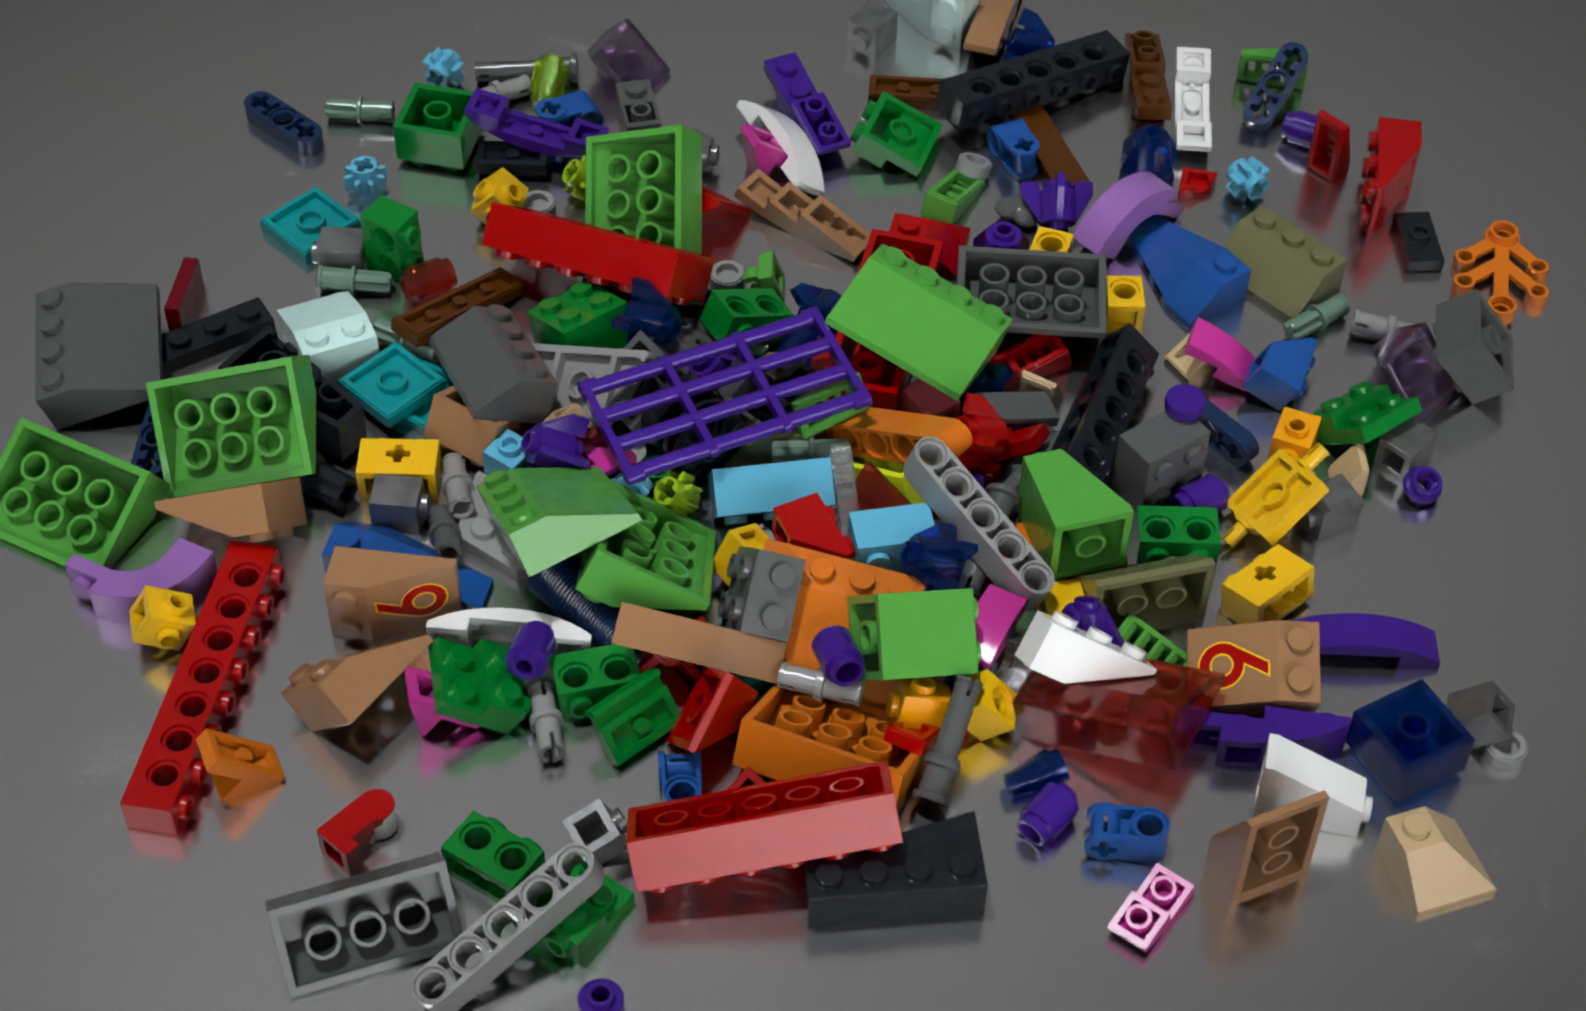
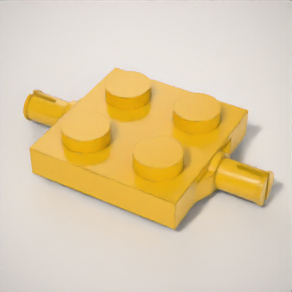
M1318 442L1302 459L1289 456L1279 448L1228 498L1227 508L1235 515L1237 522L1221 536L1224 542L1234 549L1248 533L1259 535L1273 547L1330 491L1316 477L1313 471L1330 453Z

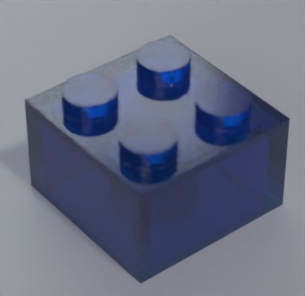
M1423 679L1355 710L1346 738V743L1396 803L1465 770L1475 742V738Z

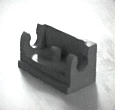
M1046 391L975 392V394L986 398L1006 423L1007 427L1026 428L1045 423L1046 428L1047 424L1049 426L1058 425L1060 418Z

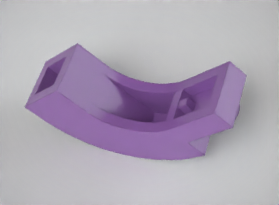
M1148 171L1136 172L1115 183L1097 199L1074 231V239L1094 254H1105L1106 258L1115 259L1129 235L1145 219L1157 214L1178 219L1185 206L1175 200L1176 190L1153 173Z
M180 537L161 559L139 570H113L76 554H73L64 565L70 582V588L77 596L83 599H91L95 615L105 620L130 623L129 609L145 585L192 594L193 603H195L211 588L218 572L212 550Z

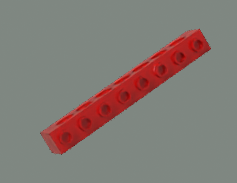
M235 540L230 541L121 799L120 806L128 829L178 836L184 820L188 821L191 818L194 809V794L198 785L204 784L208 773L203 764L196 738L206 728L222 732L221 727L225 717H230L234 710L236 689L239 683L243 684L246 680L248 659L251 652L257 651L259 647L262 624L264 619L268 620L271 617L274 606V594L277 588H282L285 581L286 566L281 564L278 547Z

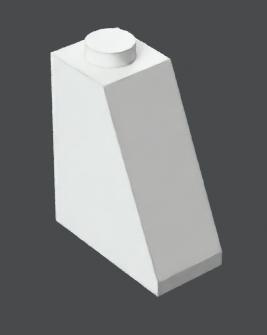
M1270 733L1257 782L1252 818L1263 812L1272 811L1325 790L1329 795V801L1320 831L1356 838L1360 823H1368L1370 820L1373 797L1365 796L1367 778L1280 735Z

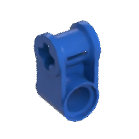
M582 90L555 98L543 99L535 107L537 117L572 127L576 118L598 125H603L604 122L602 113L590 95Z
M1019 118L988 127L986 135L990 151L997 157L1008 172V175L1012 179L1022 182L1035 179L1039 173L1036 155L1039 153L1040 143L1029 130L1026 122Z
M701 750L696 753L666 755L664 751H657L659 787L662 789L663 802L702 795Z
M1099 802L1088 808L1086 818L1090 824V834L1085 840L1084 849L1090 857L1103 861L1124 860L1150 864L1162 860L1166 855L1170 820L1161 809L1152 806L1117 805L1109 802ZM1105 815L1108 816V821H1104ZM1102 842H1106L1105 848L1102 847Z

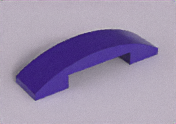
M478 88L475 89L464 112L466 117L490 134L515 146L552 156L583 157V155H586V137L609 133L608 127L578 118L575 119L572 127L509 109L508 97Z
M1361 613L1324 614L1290 620L1319 622L1320 655L1396 657L1397 667L1439 669L1440 666L1435 631L1411 621Z

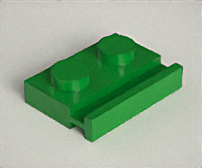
M649 668L584 711L594 725L593 730L610 764L621 765L673 729L680 711L667 685L663 684L659 669Z

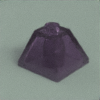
M629 18L605 31L588 49L590 59L615 89V83L650 79L652 90H654L671 71Z
M1426 322L1394 328L1372 347L1376 362L1393 394H1400L1401 398L1418 397L1423 411L1413 417L1420 422L1455 390L1451 376L1445 369L1441 370L1434 360L1433 349L1436 348V341Z

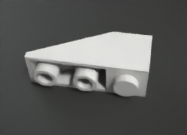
M1037 610L1015 653V656L1029 669L1064 684L1155 675L1157 671L1153 665L1145 660L1147 653L1144 650L1128 642H1124L1122 647L1111 643L1113 637L1092 626L1089 627L1087 632L1076 627L1078 622L1075 619L1059 611H1055L1053 616Z

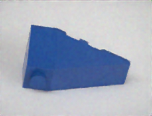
M1156 215L1145 219L1129 235L1128 240L1137 257L1145 263L1149 270L1150 281L1153 285H1157L1162 294L1161 301L1163 305L1189 330H1191L1198 317L1208 321L1245 302L1251 269L1227 248Z
M357 521L335 524L321 554L325 575L335 546L437 557L436 550L392 528ZM457 562L463 610L485 608L494 585L493 578Z

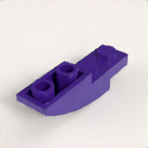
M796 52L764 60L763 70L776 92L775 103L782 114L792 119L805 132L816 154L819 156L851 147V141L824 92H817Z
M1265 706L1261 719L1243 714L1232 715L1206 711L1200 708L1189 709L1179 707L1173 746L1214 751V765L1261 768L1270 733L1280 735L1326 757L1343 750L1351 724V717L1337 716L1332 713L1294 710L1289 707Z

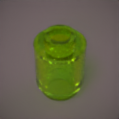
M546 53L543 60L536 58L529 91H532L530 100L539 102L543 99L563 96L570 68L563 65L565 58Z

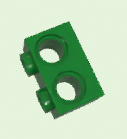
M381 195L359 216L367 270L391 273L392 281L404 285L414 274L421 270L424 264L418 212L411 207Z
M773 288L715 289L711 291L700 321L714 339L719 340L730 336V333L736 331L741 333L794 316V314ZM785 335L751 346L779 345L782 343Z
M1137 505L1133 528L1135 564L1163 560L1172 556L1179 557L1197 554L1213 558L1217 565L1221 546L1217 508Z
M616 644L552 655L550 659L552 685L555 689L557 707L562 713L563 720L587 717L584 711L640 675L634 649Z
M474 810L441 846L442 857L446 861L449 875L497 903L545 863L544 851L534 840L527 837L522 839L507 830L504 824L496 818H486ZM513 867H519L517 870H508Z

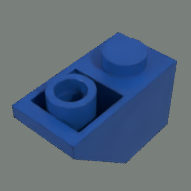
M1311 337L1271 342L1251 362L1242 388L1278 411L1290 401L1297 402L1307 387L1304 379L1316 362L1313 354L1318 341Z

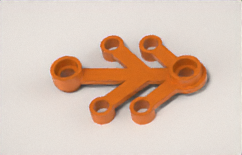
M1506 220L1493 222L1485 230L1484 240L1468 248H1460L1455 251L1452 266L1456 270L1466 273H1458L1454 276L1451 285L1452 292L1460 296L1473 291L1477 283L1493 276V295L1489 297L1487 303L1505 326L1513 321L1517 310L1516 300L1508 295L1509 279L1526 292L1524 300L1528 305L1542 307L1546 304L1549 289L1537 282H1542L1546 279L1549 264L1545 260L1534 256L1519 243V230L1512 222ZM1494 251L1493 259L1473 269L1477 258ZM1509 254L1526 266L1525 272L1509 260Z

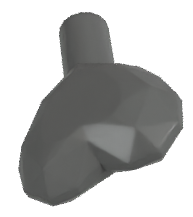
M1021 193L1012 194L996 201L994 209L1001 218L1014 221L1023 228L1034 227L1038 223L1021 198Z

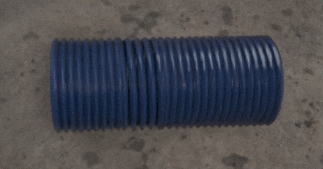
M569 557L528 578L529 590L561 619L590 633L594 648L612 644L620 608L611 607L605 603H594L586 599L581 592L575 590L580 565L573 558Z

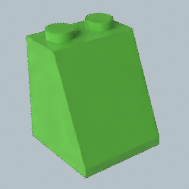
M1062 449L1023 456L1019 484L1021 498L1016 510L1033 548L1051 568L1055 580L1125 565L1134 515L1132 506Z
M973 588L847 597L849 632L865 659V670L860 680H894L978 674V664L981 661L982 653L980 643L976 639L975 622L978 619L979 608L977 600L973 597Z

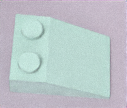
M885 0V3L897 11L901 17L930 41L961 50L978 8L979 0Z
M348 290L277 310L278 318L289 343L298 349V355H309L310 361L321 369V375L328 381H338L379 353L377 335L366 311Z

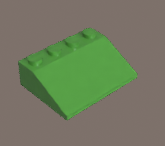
M674 125L586 137L585 223L702 255V134L684 125Z
M882 244L868 258L833 307L824 323L958 401L995 355L1013 319L1005 315L999 307L986 304L974 297L965 287L954 285L943 279L934 269L928 266H921L907 258L898 248Z
M309 355L284 357L146 383L164 481L170 484L166 493L167 499L316 474V389Z
M21 417L0 457V539L61 566H64L72 555L76 554L111 569L153 521L158 511L155 509L154 501L164 499L170 484L150 471Z
M583 467L511 468L507 471L498 470L492 472L484 478L483 483L476 486L495 527L529 577L642 521L639 513L600 467H589L588 469Z
M611 480L639 513L642 521L582 551L575 590L581 592L586 599L594 603H605L620 608L621 603L624 602L649 609L706 611L710 605L716 531Z

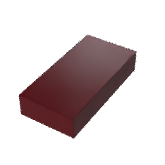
M184 257L164 307L169 331L187 325L191 321L204 287L199 258Z

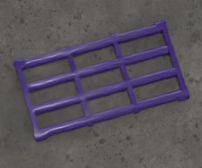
M817 306L802 310L797 315L741 333L739 331L730 333L728 337L669 356L664 354L658 356L657 360L597 379L592 377L577 382V389L584 403L587 404L628 486L645 481L646 477L706 457L714 458L719 456L721 452L781 432L784 434L792 432L793 428L851 409L856 411L873 405L868 389L860 380L828 325L824 323V317ZM810 326H814L820 336V339L758 359H754L748 346ZM733 351L738 353L743 364L684 383L681 382L675 371ZM827 352L831 354L837 364L774 386L769 385L763 374ZM661 374L665 375L671 386L603 409L595 397L596 395ZM750 377L759 390L700 410L696 409L690 398ZM846 379L853 391L852 393L786 414L779 400ZM679 401L685 412V415L616 437L609 424ZM766 404L774 416L773 419L712 438L706 427V424ZM693 428L701 441L700 443L634 465L630 464L624 453L626 450Z

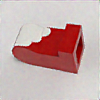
M372 789L356 798L316 830L321 853L348 876H353L364 866L361 854L375 844L377 840L386 839L397 830L399 823L394 797L385 790Z

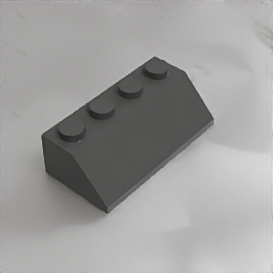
M492 304L489 307L474 306L430 336L429 344L473 419L542 423L548 417L558 383L510 309L498 304Z
M440 852L264 901L289 998L436 956L463 933L446 861Z

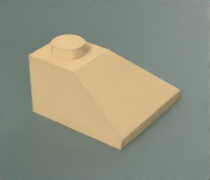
M1426 806L1385 817L1376 848L1416 918L1496 893L1497 888L1455 819Z

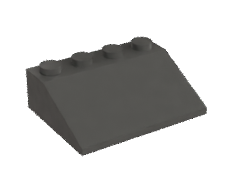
M959 246L956 285L965 287L970 291L971 295L986 304L999 307L1005 315L1012 318L1013 321L1007 331L1008 333L1106 339L1105 254Z
M70 282L35 294V401L57 430L149 400L146 383L164 380L160 291L157 284Z

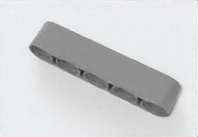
M926 436L921 438L904 463L903 471L906 479L995 586L1028 599L1025 611L1036 609L1054 586L1055 578L1051 568L950 448L936 437ZM922 459L928 461L931 465L925 463ZM948 490L953 491L957 496L951 494ZM973 520L979 522L983 527L977 525ZM1000 551L1004 552L1009 558L1004 557ZM1026 582L1031 584L1035 588V590L1030 588L1026 584Z
M573 843L566 845L419 969L411 983L415 999L428 1011H458L598 891L605 878L604 869L592 851L583 844ZM584 862L588 863L587 870L582 875L571 877V872L576 865ZM548 892L553 893L552 899L547 905L536 907L537 900L541 895ZM517 922L518 925L515 932L509 937L501 938L503 928L509 923ZM482 952L479 963L472 968L466 969L468 958L474 953ZM446 982V988L442 995L436 999H430L432 989L439 983Z

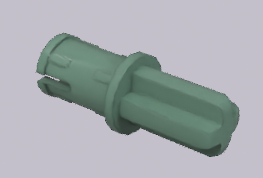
M359 96L358 100L329 98L325 102V115L330 118L357 119L359 124H362L363 121L393 123L395 105L394 101L366 100L363 96Z
M352 265L351 269L318 266V289L350 290V294H355V291L387 294L391 290L392 277L389 272L357 269L356 265Z
M1335 294L1318 305H1308L1305 312L1284 323L1285 337L1288 340L1301 339L1314 331H1324L1329 323L1349 314L1350 304L1342 294Z
M378 319L373 322L372 326L378 341L388 345L397 342L419 358L432 364L439 362L429 342L416 348L391 330V322L384 319Z
M813 435L810 439L774 440L772 442V460L775 463L831 457V462L849 463V451H833L849 450V438L814 439Z

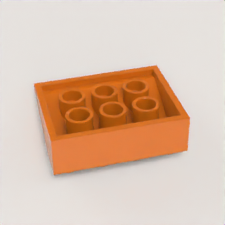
M768 538L765 543L764 550L806 560L788 642L776 640L787 643L783 662L790 665L819 670L821 666L812 652L813 639L821 630L830 626H843L849 630L848 596L926 590L927 579ZM898 679L865 680L862 702L886 708L889 692L896 691Z
M775 684L741 720L732 765L743 769L749 767L760 777H769L778 781L887 760L897 812L905 804L924 765V755L918 756L884 741L886 727L893 724L891 717L886 716V708L866 702H861L859 707L826 698L821 702L813 700L812 695L778 689V684Z

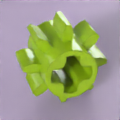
M583 155L581 161L578 159L571 160L566 165L562 175L563 182L568 184L564 191L582 202H585L586 155Z
M668 470L667 476L655 482L652 500L687 517V514L699 509L700 493L703 490L693 485L695 476L684 471L678 474Z

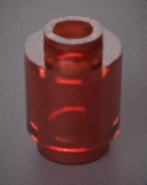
M436 257L405 268L403 270V277L400 278L403 294L407 299L412 298L415 303L447 293L451 290V287L457 285L456 272L448 258L440 260Z

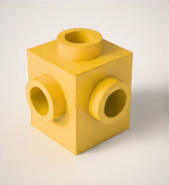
M502 167L476 186L473 192L475 199L470 212L487 225L492 202L523 207L529 188Z
M145 585L129 609L132 643L180 651L188 637L191 636L198 619L197 612H194L192 594Z

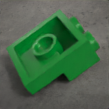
M883 91L876 103L870 100L860 117L866 121L865 124L859 121L849 138L855 143L851 151L880 168L888 160L917 177L943 125Z
M1364 381L1351 386L1348 389L1349 393H1345L1342 397L1332 398L1321 403L1320 409L1313 413V415L1322 417L1317 442L1321 445L1367 444L1423 410L1418 397L1401 398L1400 394L1391 395L1388 384L1371 385L1370 381Z
M436 637L428 646L435 713L504 734H508L521 720H524L530 711L531 700L528 696L523 695L522 683L524 679L516 677L507 668L505 659L510 647L481 639L471 648Z
M584 862L576 865L571 872V877L582 875L587 870L588 864ZM604 874L603 884L598 891L541 940L545 942L547 948L556 956L561 958L568 957L580 965L635 903L634 893ZM548 892L541 895L537 900L536 907L547 905L551 901L553 893ZM512 922L511 924L517 928V922Z

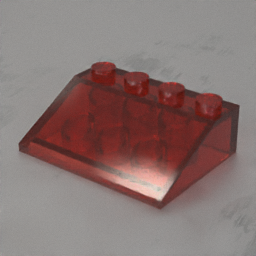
M1146 658L1145 660L1157 669L1155 675L1064 684L1033 670L1029 673L1014 698L1012 705L1023 738L1177 771L1225 682L1224 673Z

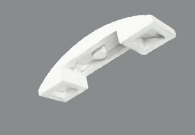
M1177 47L1174 79V142L1176 150L1211 152L1212 125L1209 116L1211 49Z
M739 100L736 106L750 125L771 132L787 154L788 158L780 168L790 182L803 192L815 196L822 195L824 193V181L820 162L811 141L800 126L788 116L753 102Z
M515 608L468 609L427 620L426 633L433 640L436 637H440L472 648L473 643H478L481 639L510 646L517 630L522 625L530 621H541L549 625L554 632L556 647L552 655L593 648L592 635L584 629L558 617L530 610Z

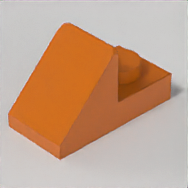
M207 728L196 738L206 771L211 773L218 796L222 801L234 799L279 784L285 779L273 745Z

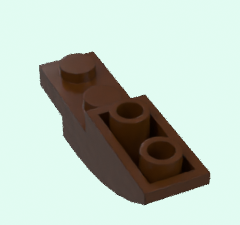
M1145 30L1125 33V48L1131 53L1126 76L1132 116H1136L1137 120H1171L1172 104L1165 80L1166 62L1159 34H1153Z

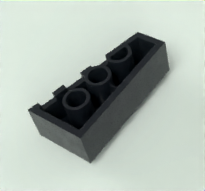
M269 325L219 365L218 368L224 369L284 357L299 356L298 349L289 342L283 343L278 338L277 331ZM311 362L316 389V449L343 462L360 447L361 438H367L364 406L334 380H326L321 375V369Z
M975 811L901 832L903 843L894 844L892 848L886 851L871 852L867 849L851 852L847 857L839 860L819 858L806 861L804 863L803 894L807 927L818 928L984 914L988 884Z

